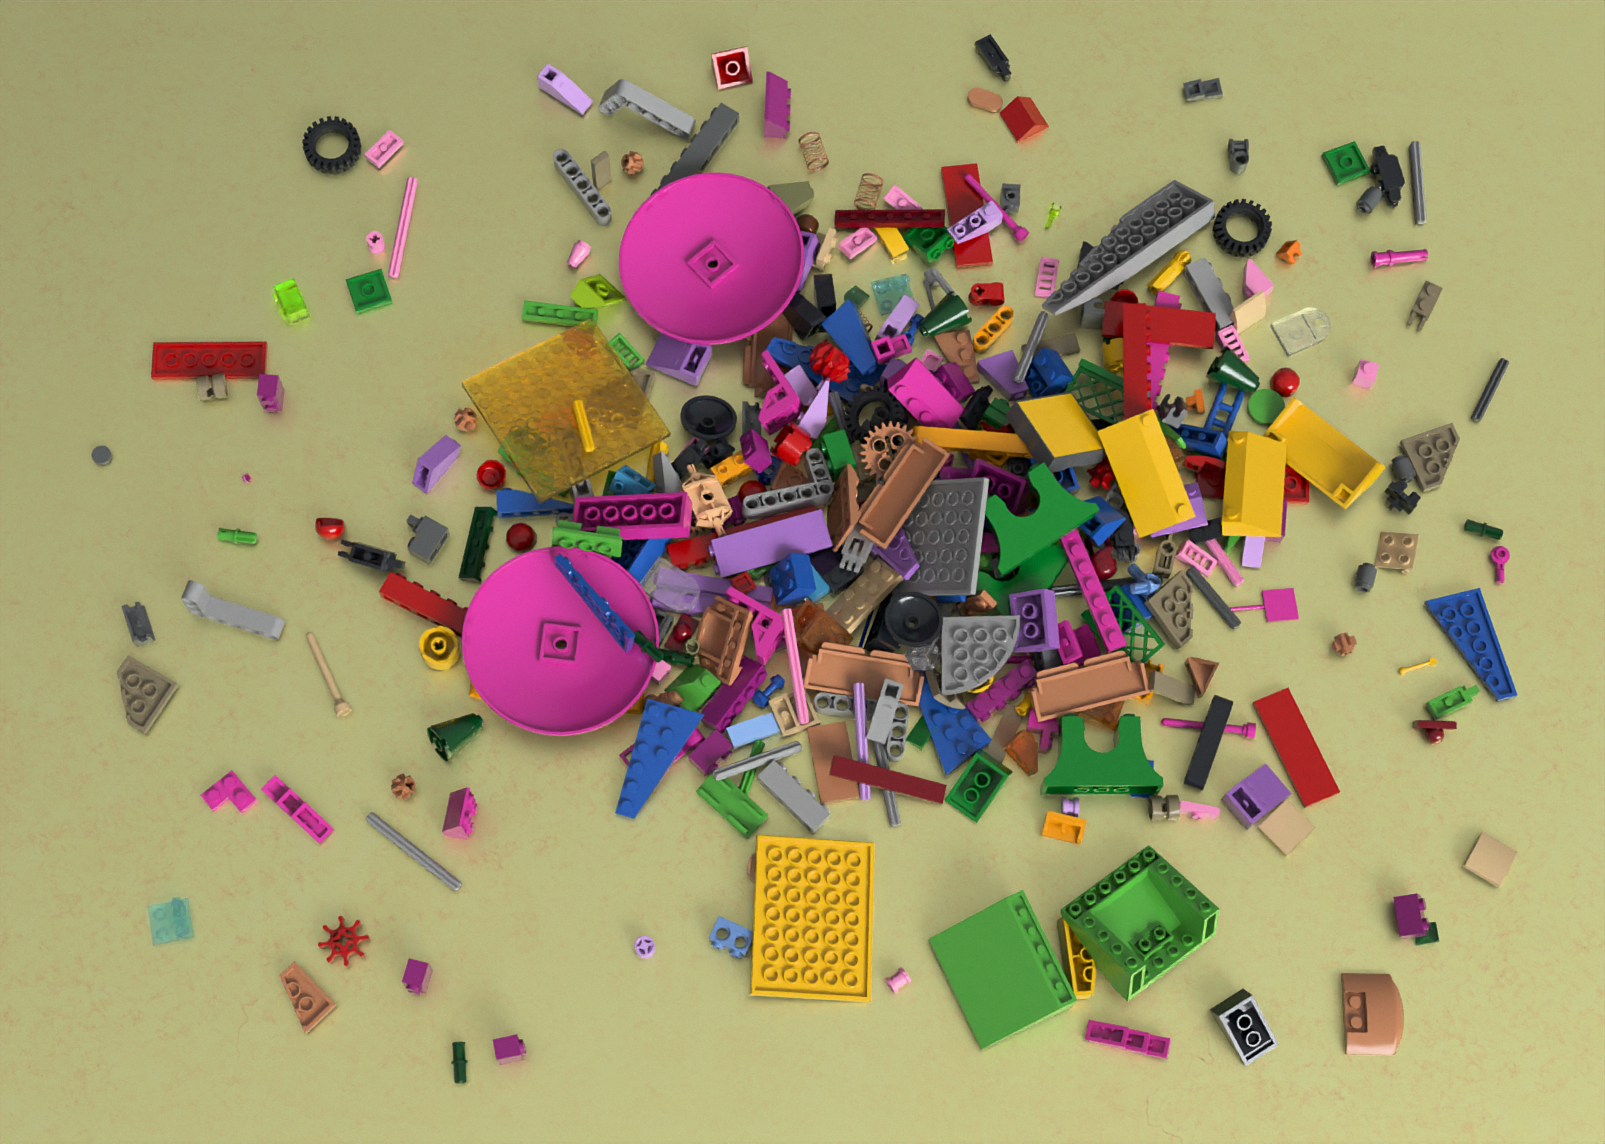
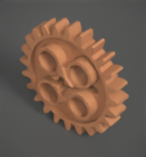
M889 421L888 427L882 422L880 429L875 425L874 433L870 430L868 431L870 438L863 437L867 443L860 445L865 448V451L860 452V454L865 455L861 462H867L864 469L871 468L869 475L876 473V480L882 476L884 483L886 482L884 474L887 469H881L879 463L882 459H887L890 465L892 464L891 456L886 455L889 449L885 436L889 437L891 449L896 450V453L893 454L894 459L904 445L914 444L917 447L921 445V443H915V440L918 438L917 435L911 436L913 430L911 429L907 432V425L899 428V422L896 423L895 427L891 421ZM895 435L902 437L903 441L899 446H895L892 442ZM878 440L884 443V449L881 451H876L874 448V443Z

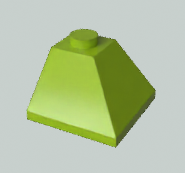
M601 274L580 279L570 294L575 304L581 308L604 307L624 301L626 298Z

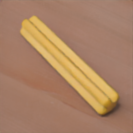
M575 400L572 402V407L584 451L592 452L595 446L583 402Z

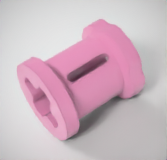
M371 231L366 237L370 252L380 254L385 249L383 236L378 231Z
M902 967L890 978L886 977L884 979L894 994L904 984L911 982L910 977Z

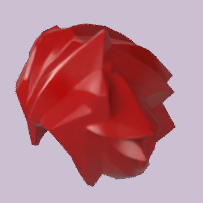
M825 339L812 349L809 360L810 368H812L815 374L822 376L824 381L828 377L830 381L841 383L842 380L848 379L847 373L851 372L848 369L849 358L841 350H837L836 346H831V343L827 342L828 339Z

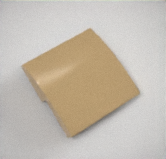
M1262 290L1232 310L1230 319L1234 322L1233 326L1238 335L1264 318L1266 313L1264 292Z
M805 688L808 723L799 724L794 692L788 695L785 693L769 700L783 736L795 734L806 730L808 727L820 724Z
M1288 799L1258 826L1286 855L1315 828Z
M1482 832L1473 850L1469 853L1464 868L1499 888L1516 857L1517 851Z

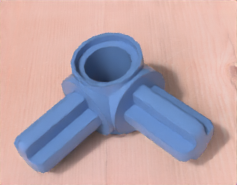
M1133 563L1127 568L1128 573L1137 581V583L1130 585L1131 594H1140L1148 599L1161 585V580L1152 573L1145 574L1136 564Z

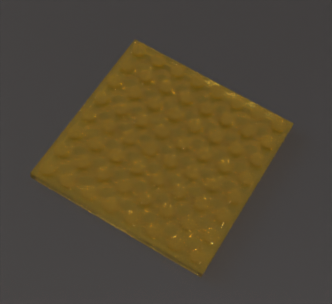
M593 318L462 381L463 389L539 504L671 435V432ZM575 400L583 402L595 446L592 452L584 451L572 407V402Z

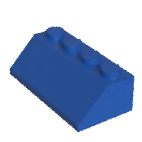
M673 538L625 540L622 543L621 558L613 556L611 560L627 570L642 587Z

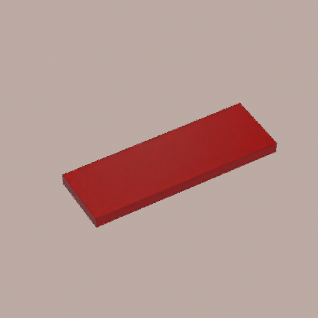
M977 163L941 167L950 227L984 206L983 198L964 178L966 174H970L980 184ZM988 232L959 244L954 241L953 251L956 268L993 264Z
M1105 300V314L1101 337L1123 338V304L1133 303ZM1146 305V310H1150V321H1147V327H1150L1151 338H1148L1147 342L1213 350L1216 313Z
M153 342L152 380L196 379V377L206 375L211 378L213 374L224 373L226 379H259V374H266L268 344L267 342Z
M1226 463L1220 475L1205 468H1202L1200 474L1195 472V483L1198 482L1202 498H1224ZM1285 465L1283 499L1287 500V503L1308 504L1309 481L1293 468Z
M1289 688L1254 701L1252 704L1303 807L1306 808L1339 794L1340 790Z

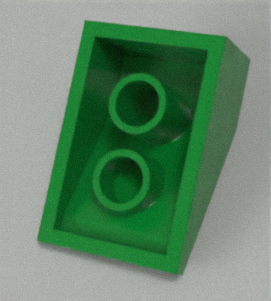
M980 749L976 752L947 795L945 801L977 823L1013 771Z

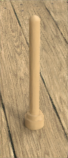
M308 632L306 634L307 641L335 701L334 711L337 717L344 716L351 712V707L348 702L342 699L313 633Z

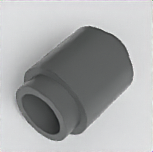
M1376 187L1366 189L1356 203L1358 210L1362 213H1372L1381 201L1382 192Z
M1405 454L1391 460V466L1398 480L1402 479L1405 483L1414 480L1416 472L1410 459Z
M1363 563V565L1358 566L1354 582L1356 590L1370 592L1373 588L1377 569L1374 568L1373 564Z

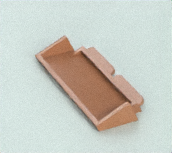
M783 313L762 330L746 337L749 345L744 348L742 380L747 385V388H755L754 397H766L767 391L776 386L773 378L761 362L764 360L761 353L765 351L773 337L792 341L793 327ZM776 362L784 375L790 371V369Z
M925 437L920 448L914 444L904 445L884 474V479L887 481L885 485H876L859 510L862 512L858 520L859 524L865 527L864 530H860V536L886 550L949 458L950 453Z
M826 641L819 646L818 654L808 653L803 688L854 696L853 684L862 682L864 683L865 698L878 700L886 678L904 684L898 703L919 706L924 674L923 671L914 670L915 662L911 655L876 649L872 650L870 654H866L862 647Z
M1119 650L1088 658L1084 661V666L1081 667L1077 663L1072 662L1038 671L1036 678H1034L1036 687L1027 689L1037 722L1149 694L1144 663L1139 660L1131 662L1130 657L1124 651Z

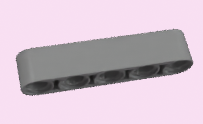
M565 149L556 150L553 154L555 169L594 220L601 226L608 225L612 220L611 208L569 152ZM586 186V188L580 189L579 187ZM591 199L597 200L595 202H589V200ZM600 213H607L605 216L599 215Z

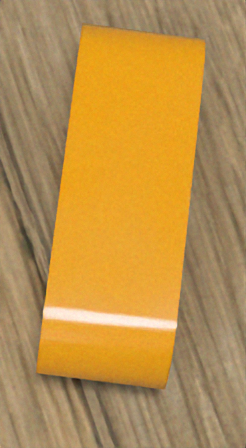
M1002 306L978 330L974 335L972 343L974 352L978 354L985 353L1011 326L1014 317V311L1011 307ZM1006 315L1009 319H1003L1001 316ZM989 328H995L997 331L992 332ZM977 341H984L985 344H978Z

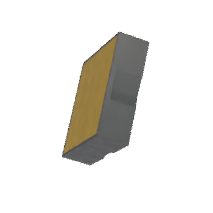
M1072 392L1015 401L1005 416L1017 435L1026 444L1036 463L1038 462L1040 465L1044 462L1051 472L1062 471L1070 467L1099 464L1106 456L1097 432L1098 429Z

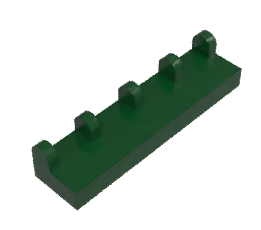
M475 507L458 577L462 581H473L479 584L482 581L479 577L481 567H485V562L483 561L485 550H488L490 546L487 544L489 533L493 532L494 529L491 526L493 516H497V511L492 507Z

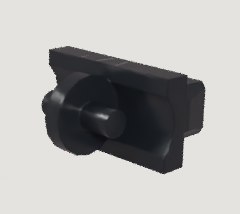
M724 435L720 436L704 456L702 463L709 469L732 456L735 449L728 444Z
M1402 479L1395 483H1390L1384 492L1389 496L1387 500L1391 503L1388 507L1390 511L1396 508L1399 512L1404 510L1410 515L1417 507L1421 497L1414 491L1409 496L1403 491L1408 486Z

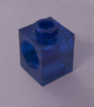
M771 456L772 463L766 469H772L773 472L767 474L764 470L761 473L756 471V479L764 485H772L782 465L781 459Z

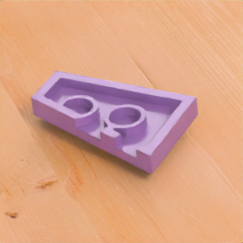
M902 526L886 550L876 544L872 546V549L906 580L920 567Z

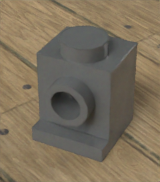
M1002 183L1000 207L1006 213L1011 214L1019 211L1021 184Z

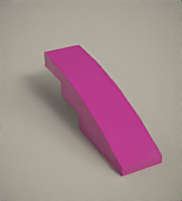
M276 775L261 788L273 802L319 844L334 830Z
M1094 1020L1088 1021L1085 1040L1168 1060L1171 1045L1170 1038Z

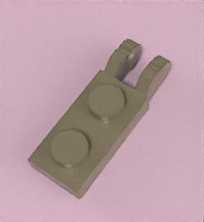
M1427 280L1425 281L1410 312L1411 315L1407 324L1411 325L1415 320V316H1418L1422 319L1417 329L1422 330L1439 298L1442 287Z

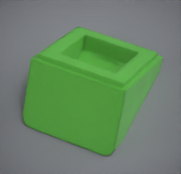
M1226 536L1224 552L1227 554L1242 536Z

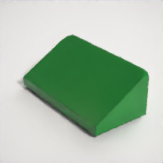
M923 716L920 717L906 738L907 742L921 751L931 737Z

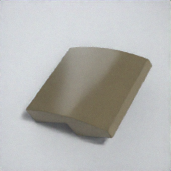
M931 664L924 668L933 698L952 708L962 710L966 708L962 693L953 695L942 694V673L940 674Z

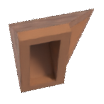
M1188 657L1184 665L1193 686H1195L1197 697L1201 698L1219 663Z

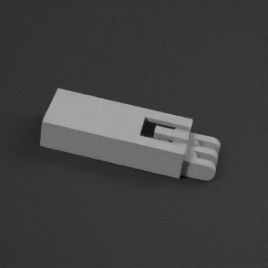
M859 521L846 539L841 551L843 558L840 563V568L842 569L848 563L847 570L849 571L856 565L854 568L855 573H859L862 564L866 563L874 544L860 536V530H864L865 527L860 525ZM858 539L860 542L861 540L865 541L861 552L858 551V548H860V544L857 543Z

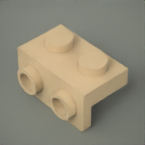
M832 228L828 229L826 235L822 233L817 234L816 237L820 247L811 267L823 271L825 264L829 263L832 255L830 251L832 248H835L838 240L836 230Z

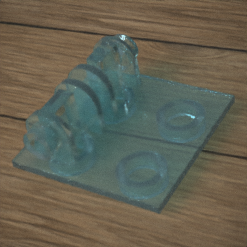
M902 274L871 282L881 315L892 313L904 294L914 300L909 284V275Z
M175 897L169 902L147 906L153 946L194 937L188 898L180 899V897Z

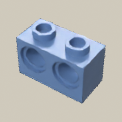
M719 916L709 936V941L712 942L711 946L719 950L725 948L730 951V955L736 958L741 956L745 958L752 944L753 931ZM725 930L728 936L725 939H720L716 935L717 932ZM742 938L746 941V945L741 948L737 947L735 941Z

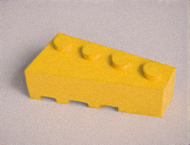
M1061 917L1057 920L1064 974L1076 998L1087 999L1094 994L1096 963L1065 919Z

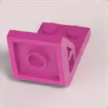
M766 350L761 353L764 358L761 362L773 378L776 386L767 391L758 419L770 436L798 418L803 410V404L769 351Z
M730 586L726 592L727 600L752 611L754 620L752 630L757 662L765 667L784 636L781 615Z

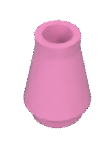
M578 240L577 243H574L566 263L576 269L590 253L591 247L585 242Z

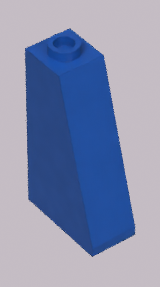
M848 299L821 325L863 375L871 376L877 372L878 366L881 364L877 363L870 346L872 341L856 304Z

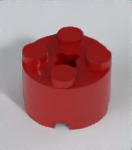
M791 421V426L785 425L774 440L777 444L775 448L771 446L770 452L786 464L796 466L801 459L800 455L803 451L809 450L812 442L810 441L811 434Z

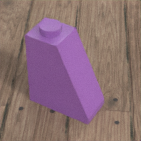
M1013 350L978 360V372L1008 401H1017L1027 396L1028 387L1025 379L1021 384L1013 381V376L1018 366Z
M445 435L418 458L412 484L427 494L458 458L461 445Z

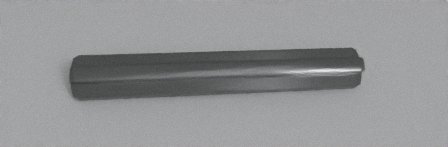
M1501 358L1498 361L1471 416L1472 420L1476 422L1482 420L1509 365L1508 360Z
M1194 566L1186 571V575L1232 629L1239 627L1241 621Z

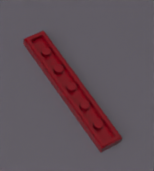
M945 209L835 210L834 225L835 228L945 227Z
M836 755L833 756L829 772L830 776L940 805L943 804L947 786Z

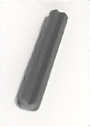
M837 391L830 392L828 398L839 430H845L849 444H853L855 441L845 424L844 415L846 414Z

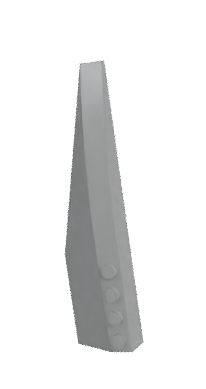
M1173 180L1124 214L1119 219L1118 225H1114L1108 236H1104L1101 239L1099 246H1095L1079 263L1080 267L1070 273V278L1060 284L1061 288L1049 296L1042 304V308L1053 315H1058L1097 297L1133 276L1215 218L1214 200Z

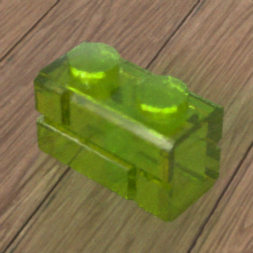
M292 278L273 287L275 293L272 295L276 304L280 303L282 309H279L283 320L287 319L289 324L299 322V320L310 317L295 279Z

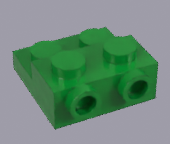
M946 226L912 227L902 236L905 243L928 263L932 260H938L941 252L946 248L950 249L955 241L947 231L948 227Z

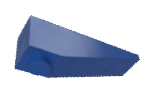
M1167 424L1183 439L1186 444L1185 449L1204 456L1222 459L1228 446V441L1222 431L1181 424L1177 429Z
M503 488L496 491L499 519L550 516L563 512L574 514V504L524 491L512 490L511 488Z

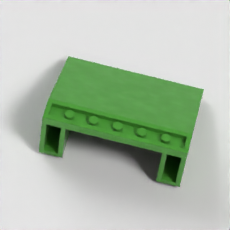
M1148 845L1063 907L1061 915L1112 987L1129 1002L1215 936L1219 908Z
M1023 890L998 901L928 940L981 1050L1072 1008L1078 1001Z

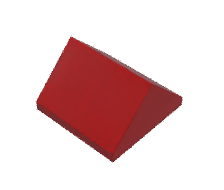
M747 46L711 54V66L718 89L753 82Z
M1017 96L1000 112L1001 118L1017 143L1049 127L1030 97Z

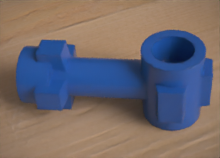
M915 314L914 317H911L910 322L912 324L909 330L901 334L906 335L910 346L914 343L913 336L918 327H920L919 322L924 318L920 314Z
M779 674L770 678L772 683L763 692L758 689L754 693L752 699L756 705L762 708L767 707L769 700H771L769 696L777 688L782 689L784 687L785 680Z

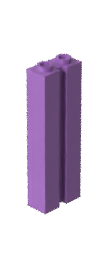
M820 509L713 539L710 541V545H708L710 556L715 557L716 563L713 564L715 574L719 575L720 578L777 563L789 553L806 555L830 548L833 545L823 511Z
M659 568V573L654 575L653 585H656L655 592L651 591L650 602L654 610L658 609L675 614L684 613L688 616L702 618L706 608L712 606L717 601L714 598L719 595L727 599L726 592L730 586H733L730 580ZM756 585L757 588L746 594L764 606L771 607L772 587Z

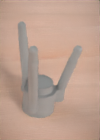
M936 267L930 268L924 273L926 279L923 281L927 289L931 309L935 307L930 285L932 287L940 285L946 294L954 291Z

